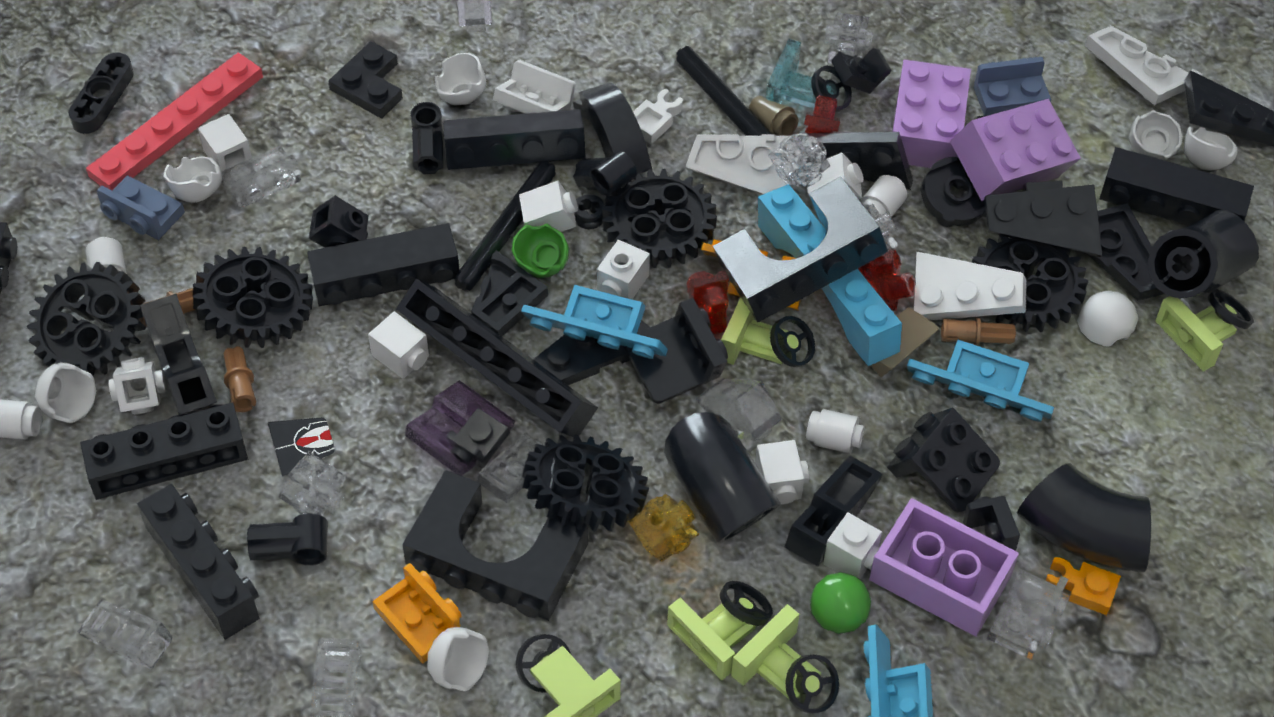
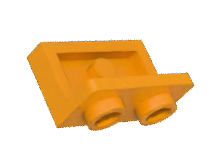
M409 563L403 567L405 578L372 602L374 610L419 661L424 664L428 661V651L433 641L441 632L446 631L448 628L460 627L459 619L462 615L450 598L444 600L436 592L437 587L427 572L423 570L419 573Z

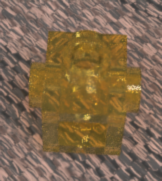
M666 493L661 497L650 500L644 506L642 512L628 521L646 551L661 562L672 554L683 552L689 547L691 540L699 535V532L692 523L696 516L684 500L677 502Z

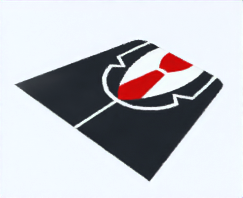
M325 418L268 422L282 477L323 459L335 451Z

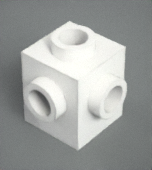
M143 357L122 361V367L116 368L113 379L108 381L112 401H118L120 413L131 411L132 414H142L153 411L154 406L160 404L161 393L167 392L163 370L156 371L154 361L145 363ZM144 378L146 386L142 389L135 388L132 384V379Z

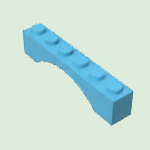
M789 184L758 196V227L776 249H782L792 254L795 258H799L813 251L825 238L827 230ZM858 269L822 288L844 329L849 343L867 366L900 352L902 322Z

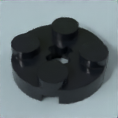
M947 157L932 165L920 186L923 203L930 214L944 227H952L953 225L965 226L979 220L986 211L985 201H981L959 158ZM950 185H954L956 189L962 188L964 190L961 198L955 197L950 193Z

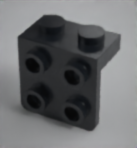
M694 298L681 302L675 317L637 333L638 335L660 340L668 349L666 357L654 354L653 359L641 357L634 354L632 348L624 346L654 403H663L719 378L728 362V353L725 345L720 339H715L710 330L711 323L707 312L703 307L699 308Z
M953 407L935 414L928 412L915 423L916 431L914 434L903 440L895 448L894 454L896 456L887 468L896 478L918 471L953 511L957 513L966 510L967 504L976 498L998 469L1000 460Z

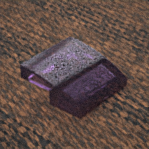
M459 380L434 397L431 409L406 425L405 436L455 474L463 476L476 464L471 462L469 465H465L450 453L452 447L446 438L450 430L458 434L477 408L507 426L509 431L513 428L515 420Z

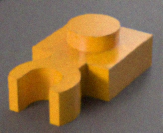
M1054 557L1050 569L1061 573L1062 577L1048 574L1044 586L1052 591L1069 590L1071 591L1070 602L1107 615L1121 576L1086 562H1082L1080 570H1077L1066 559Z

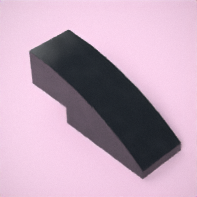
M849 456L814 493L810 506L792 524L784 548L818 567L824 560L829 537L847 512L857 517L880 482L883 474L856 458Z

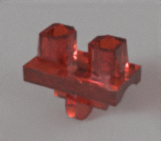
M817 95L813 113L806 111L804 125L808 127L804 133L838 132L840 118L834 117L837 106L836 98Z
M895 249L889 250L882 256L858 268L892 311L897 310L899 299L914 296L916 280L911 272L900 274L902 263Z
M725 270L719 271L715 276L706 271L696 272L687 281L686 288L689 299L694 298L697 306L705 309L710 319V330L713 335L725 332L727 328L725 318L729 305L727 298L729 277Z

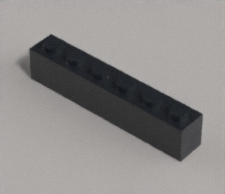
M416 279L397 306V311L558 432L570 437H574V434L579 436L597 411V406L436 287Z

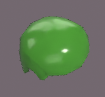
M528 224L523 226L513 237L511 248L517 265L535 278H546L558 274L568 263L570 250L564 234L549 224L542 226H530Z
M843 572L826 575L815 585L810 598L811 614L823 629L837 634L855 631L866 622L870 613L871 598L865 584L855 575Z

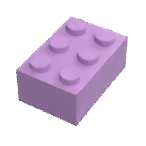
M903 59L892 132H900L909 165L931 168L933 164L941 159L958 157L950 140L964 128L971 69Z
M1049 99L971 120L950 140L981 201H985L984 197L986 195L1004 194L1023 189V185L1026 182H1045L1056 179L1081 159Z
M911 498L875 554L869 581L977 637L1010 580L1019 553Z

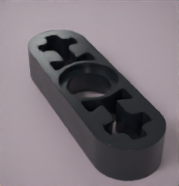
M111 53L106 55L69 108L68 113L73 129L78 133L89 134L97 131L132 80L134 72L130 58L126 54ZM99 89L110 90L105 96H93L94 92Z

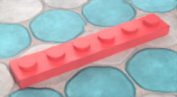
M239 52L86 167L88 177L100 186L113 190L127 175L134 178L262 79L261 67Z

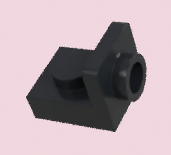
M872 48L863 59L856 55L852 57L838 52L831 60L844 85L868 94L891 72L884 56L877 48Z
M477 408L458 434L450 430L446 438L452 447L450 453L465 465L473 462L483 469L508 437L510 431L507 426Z
M1005 495L994 498L984 496L967 504L963 518L965 526L969 528L984 526L987 537L1016 551L1020 533Z

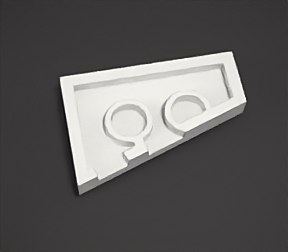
M1113 26L1088 36L1084 46L1153 105L1186 91L1184 80L1188 72L1175 66L1177 60L1168 55L1161 58L1148 52L1145 43ZM1192 69V70H1191V71H1193V72H1195V73L1200 74V75L1203 76L1202 73L1196 71L1195 69Z
M697 134L685 167L694 172L763 195L791 184L808 136L806 134H793V136H775V134H762L761 136Z
M917 252L914 311L930 321L942 320L943 318L955 319L1025 313L1026 278L1021 272Z

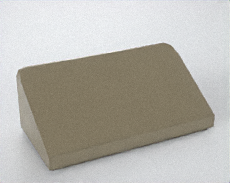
M907 307L897 316L902 322L900 352L872 364V368L880 377H883L939 330L938 326L910 307Z

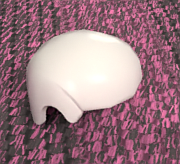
M458 53L446 58L442 62L441 76H435L437 93L441 100L452 105H465L474 102L486 87V76L479 58L471 53Z
M1155 110L1142 116H1137L1129 134V141L1133 152L1164 161L1173 157L1179 151L1183 138L1179 124L1170 115L1159 113Z
M1201 126L1194 133H1192V127L1188 128L1184 142V153L1192 165L1203 170H1218L1230 165L1236 159L1237 147L1229 136L1217 131H1207L1205 127Z
M200 156L189 159L188 157H183L179 167L173 168L171 165H167L163 177L170 190L178 199L189 203H196L209 198L220 187L222 172L213 158Z
M1102 291L1095 293L1086 301L1080 311L1077 322L1080 331L1090 341L1109 347L1122 338L1127 340L1131 333L1134 332L1139 317L1135 305L1125 295L1116 291Z
M60 362L51 365L44 370L37 380L35 399L40 410L45 415L66 423H73L84 418L93 407L97 391L94 377L91 373L69 363Z
M452 627L441 632L433 641L428 651L427 670L435 683L447 689L470 690L480 680L487 666L489 655L487 639L482 634L462 627Z

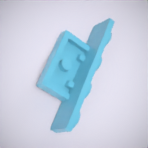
M574 285L564 315L528 305H523L521 310L530 320L531 326L543 331H551L552 327L564 330L563 334L577 340H585L586 336L598 339V344L616 350L619 349L620 345L632 348L634 354L653 359L654 354L666 357L668 351L660 340L637 334L646 308L643 302Z
M957 340L947 371L913 359L908 361L907 369L913 373L912 378L921 383L933 385L934 381L949 385L948 391L963 397H969L970 393L985 397L984 403L999 409H1005L1006 405L1021 409V416L1041 422L1043 417L1047 419L1052 417L1054 407L1019 395L1029 367L1028 362L961 340Z
M877 624L868 626V641L864 642V654L870 669V677L865 680L866 694L871 702V715L868 717H933L931 671L928 666L922 663L891 669L889 639Z

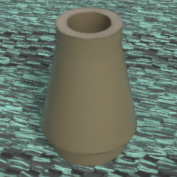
M761 95L756 96L749 105V110L775 136H790L798 126L799 119L792 107L768 100Z

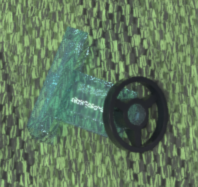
M788 39L767 84L766 99L780 104L783 100L818 110H822L824 107L832 112H839L846 108L852 99L851 87L843 84L833 66L819 68L812 77L796 73L800 61L801 42ZM822 71L830 72L840 82L836 84L831 79L825 81L819 74ZM843 87L845 101L842 106H835V98L839 96V89Z

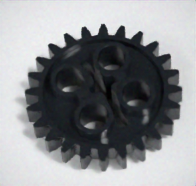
M648 169L647 177L643 178L637 173L633 182L630 181L612 193V196L605 197V207H602L603 231L607 232V242H614L615 244L617 240H621L650 253L653 268H656L659 261L663 260L666 266L670 268L672 259L676 258L681 264H685L686 254L697 258L698 248L702 249L703 243L708 244V240H713L717 222L716 204L711 203V193L703 194V184L693 186L692 176L682 181L680 180V171L675 172L672 177L667 176L666 169H662L660 176H655L653 171Z
M999 235L997 242L989 238L986 248L981 246L978 248L977 256H973L972 263L1023 273L1026 278V312L997 315L995 322L1000 323L1007 319L1009 324L1015 326L1017 323L1022 324L1024 332H1028L1030 325H1035L1039 332H1043L1045 323H1048L1053 329H1057L1059 320L1068 323L1071 314L1077 315L1080 305L1084 302L1088 279L1084 278L1086 268L1078 267L1081 260L1080 256L1069 257L1071 250ZM1040 261H1043V262L1040 263V265L1038 266L1037 271H1036V275H1032V274H1033V271H1034V268L1036 267V265H1037Z
M242 247L241 255H236L229 249L227 251V259L215 255L214 265L205 262L204 272H197L196 283L193 284V309L197 310L198 321L205 320L206 331L216 328L217 339L227 334L230 336V345L235 344L238 339H242L245 348H249L252 341H257L258 345L264 348L266 339H270L275 345H279L280 335L291 339L293 329L298 331L303 329V321H309L310 310H312L313 286L308 284L307 273L300 274L299 263L289 266V256L287 255L279 260L276 259V250H272L268 255H262L261 247H257L254 254H249L248 249Z
M83 262L79 273L72 267H67V277L65 279L55 274L56 285L51 287L44 284L43 286L47 292L46 297H35L34 299L41 305L40 309L29 311V314L37 320L27 325V329L35 334L29 339V342L36 347L35 355L43 360L42 363L47 367L60 362L69 363L91 373L92 376H94L96 368L106 375L108 373L107 364L110 362L120 367L121 363L118 356L124 354L131 357L132 353L128 345L130 343L140 344L141 342L134 335L135 331L146 329V326L138 320L143 318L139 305L146 301L138 293L140 290L139 286L125 272L117 270L111 264L105 268L100 262H96L93 269ZM115 306L114 309L110 313H108L110 308ZM63 309L71 310L87 320L81 319L79 321L73 315L61 311ZM96 320L102 326H105L107 328H113V331L108 332L103 329H100L98 326H96L93 323H90L89 321ZM97 339L95 344L90 347L91 343Z
M575 434L573 441H568L563 435H559L557 443L547 438L544 446L536 444L534 452L529 451L521 476L524 478L522 488L528 489L527 499H537L536 509L548 508V518L557 515L562 517L561 525H566L569 521H573L577 530H581L584 524H589L593 532H597L599 525H603L608 531H612L614 523L624 528L626 527L627 520L634 522L637 514L643 511L649 487L646 486L648 478L641 475L642 466H632L634 457H621V448L610 450L608 449L609 442L607 441L597 445L591 436L587 442H582L580 437ZM588 463L590 464V474L586 486L587 495L585 502H582L580 494L585 476V464Z

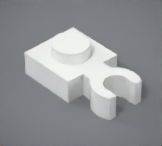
M667 89L658 93L655 104L646 99L633 111L644 140L650 144H653L673 125V116L678 115L682 111L683 99L679 97L675 102L668 103L669 90Z

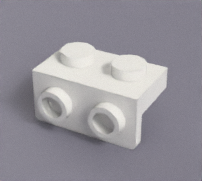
M517 60L513 65L511 79L495 88L493 101L504 105V108L511 112H522L524 114L571 110L576 83L522 60Z

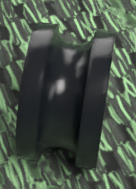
M592 194L578 197L576 199L578 211L574 212L577 226L588 230L600 227L603 224L602 207H605L604 201L597 195ZM589 209L590 212L594 214H589L587 211L584 210Z

